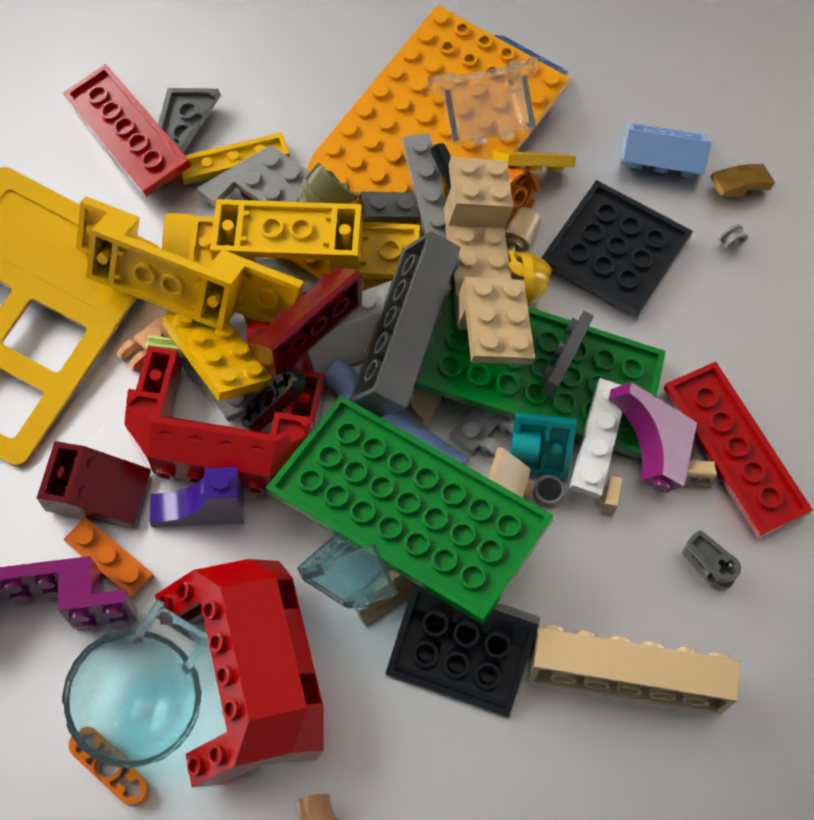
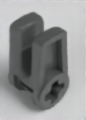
M701 530L690 537L681 552L715 590L723 591L729 589L741 573V565L738 559ZM723 570L727 572L724 575L720 573Z

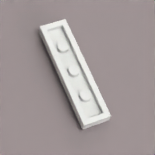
M602 378L597 381L569 487L570 490L599 499L603 493L622 411L608 400L610 390L622 385Z

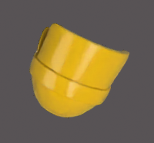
M508 250V267L513 272L511 273V279L524 280L527 305H530L532 301L540 298L546 292L552 268L545 260L535 254Z

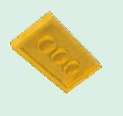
M178 313L163 315L162 325L218 402L262 390L273 380L268 371L252 357L251 349L229 321L221 331Z

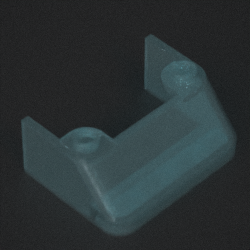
M334 535L297 567L303 581L347 609L354 608L355 611H360L372 605L373 602L396 596L398 593L387 571L389 567L384 564L375 544L358 549Z

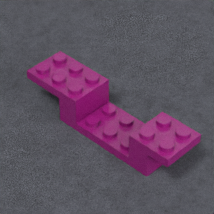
M91 556L0 567V601L26 602L30 600V597L42 595L45 598H58L59 612L72 628H76L78 631L94 630L96 625L103 624L121 627L128 625L129 621L137 620V607L125 589L104 592L103 574Z

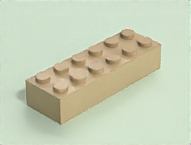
M546 625L544 628L539 627L531 648L527 682L721 715L738 701L740 661L729 659L730 656L724 653H710L708 656L696 654L695 649L688 647H678L676 650L663 648V645L658 642L648 641L642 645L630 643L629 638L622 636H612L610 639L597 637V634L591 631L582 630L576 634L564 632V628L560 626Z

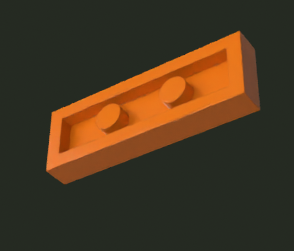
M86 517L63 539L81 557L91 556L103 576L118 589H125L132 601L155 578L151 571Z

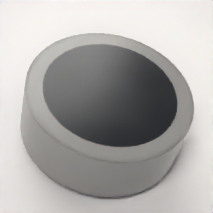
M553 475L540 477L533 489L535 500L544 507L558 505L565 493L563 482Z

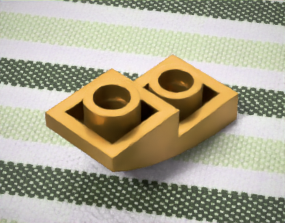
M764 164L738 165L714 172L710 176L718 193L725 197H743L748 190L770 191L775 184Z

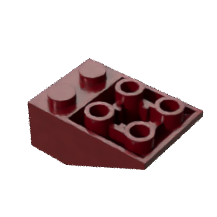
M54 441L36 498L46 512L80 518L86 517L92 520L136 527L151 469L86 446Z

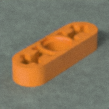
M80 729L71 736L69 740L70 753L124 804L136 807L147 800L150 794L148 781L94 731ZM93 738L90 745L100 754L93 758L85 750L79 753L81 746L78 743L80 740L88 741ZM108 758L116 759L118 761L117 772L110 777L102 776L100 772L102 762ZM128 769L130 772L124 776L126 770ZM124 776L134 785L140 782L141 784L138 786V789L141 793L137 797L130 795L126 798L129 791L118 781ZM118 782L116 788H114L113 784Z

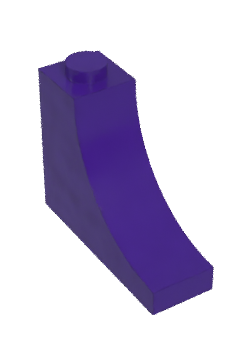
M237 467L205 468L204 477L190 487L172 492L151 494V527L244 524L245 495Z

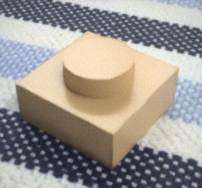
M610 475L606 486L604 485L602 496L597 499V503L602 504L601 515L613 517L618 507L622 478Z

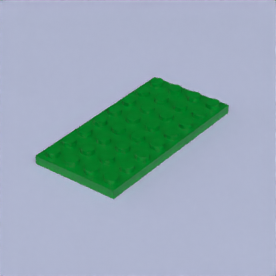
M449 281L451 285L450 292L442 302L440 308L442 311L441 318L433 328L431 334L433 341L422 361L424 365L423 371L414 384V388L512 419L515 417V412L576 419L575 439L582 441L597 381L602 378L619 385L632 382L657 397L666 351L589 326L562 381L551 398L540 393L545 383L540 378L547 365L553 366L557 359L552 355L560 341L566 342L568 335L564 332L571 320L528 307L535 359L532 364L471 362L468 330L457 329L452 282ZM622 412L613 451L642 459L641 448L635 430Z
M341 395L266 487L267 493L482 625L553 522L554 517L549 512Z

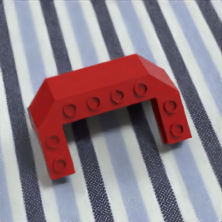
M245 559L194 569L155 594L160 625H167L180 617L181 626H192L204 618L222 713L227 729L226 733L185 754L191 787L223 785L265 764L316 760L324 751V706L293 577L279 561Z

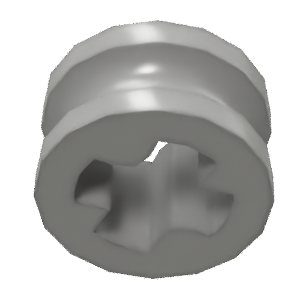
M740 224L727 228L719 237L720 241L725 243L727 251L739 248L749 238L747 233L742 232L743 227Z

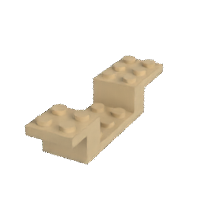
M451 157L448 164L451 189L443 210L447 240L461 247L458 255L459 265L451 275L457 329L468 330L471 362L532 364L535 359L525 284L524 280L511 279L508 267L509 258L504 228L513 209V200L507 161Z

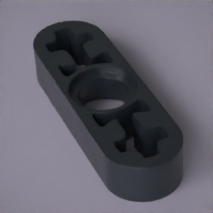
M291 367L284 368L244 407L241 414L242 426L250 430L262 431L274 419L275 412L281 413L302 393L306 383L305 374Z

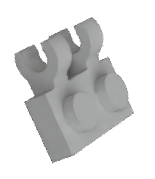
M474 407L451 431L450 439L472 456L479 450L488 459L494 461L498 446L503 448V445L490 437L498 429L511 440L514 419Z

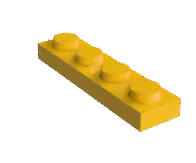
M283 132L185 155L192 166L181 173L184 185L213 179L270 145L290 158Z

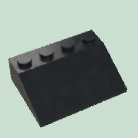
M414 583L385 674L509 717L541 617L497 603L482 625Z

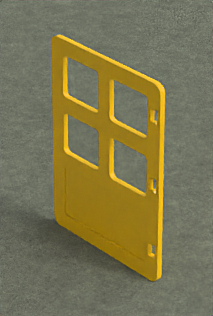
M1 167L0 283L12 290L0 307V370L43 393V397L14 438H8L0 433V459L19 467L25 465L30 460L137 297L86 278L88 254L76 250L80 210L78 203L9 167ZM137 235V240L160 248L156 244ZM32 302H37L87 329L66 363L58 372H53L4 345L5 339Z

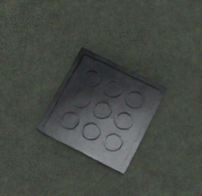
M596 180L541 258L552 268L551 270L638 318L691 238L693 231Z

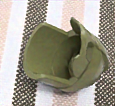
M318 163L300 185L299 202L351 204L358 198L360 193L358 191H350L348 183H341L332 171L326 170L324 166Z

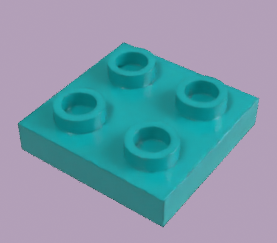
M515 412L510 453L531 469L530 474L553 475L568 479L577 420Z

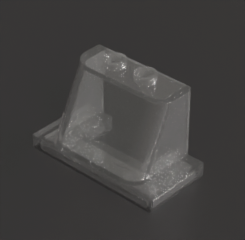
M538 57L511 61L507 67L456 76L455 72L427 77L424 84L425 97L440 94L452 144L471 141L472 146L488 143V138L499 136V141L515 138V133L528 131L536 127L527 78H531L540 68Z

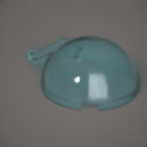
M159 599L153 604L137 630L127 629L111 634L107 633L88 645L74 660L65 679L62 703L69 733L78 746L87 754L110 766L136 768L166 758L178 749L190 735L199 716L202 691L198 672L194 666L208 645L207 632H203L164 607L165 603ZM156 618L197 643L189 657L171 640L148 631Z

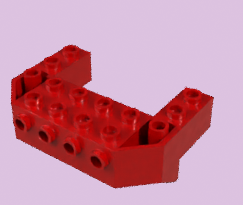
M148 346L136 390L128 389L124 425L132 443L156 476L162 479L172 480L174 477L196 484L204 477L205 468L237 467L242 487L254 494H264L267 492L266 487L320 421L326 393L325 373L296 369L303 372L306 376L304 390L287 406L285 413L275 412L271 432L267 433L173 418L171 408L182 371V363L178 351Z

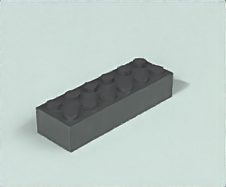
M430 231L404 247L350 396V401L380 418L402 410L411 404L414 398L413 387L415 381L420 377L424 368L422 364L424 355L431 347L433 337H431L433 328L439 322L442 315L440 310L442 302L450 292L451 285L449 281L451 275L459 265L458 255L461 249L460 246Z

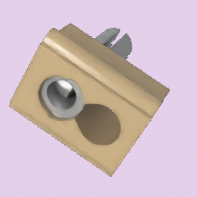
M693 443L685 485L712 487L717 476L715 462L698 461L696 444Z

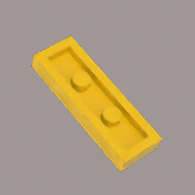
M493 151L492 160L507 161L508 167L525 166V169L529 171H542V166H546L548 171L563 172L564 167H575L576 156L563 153Z

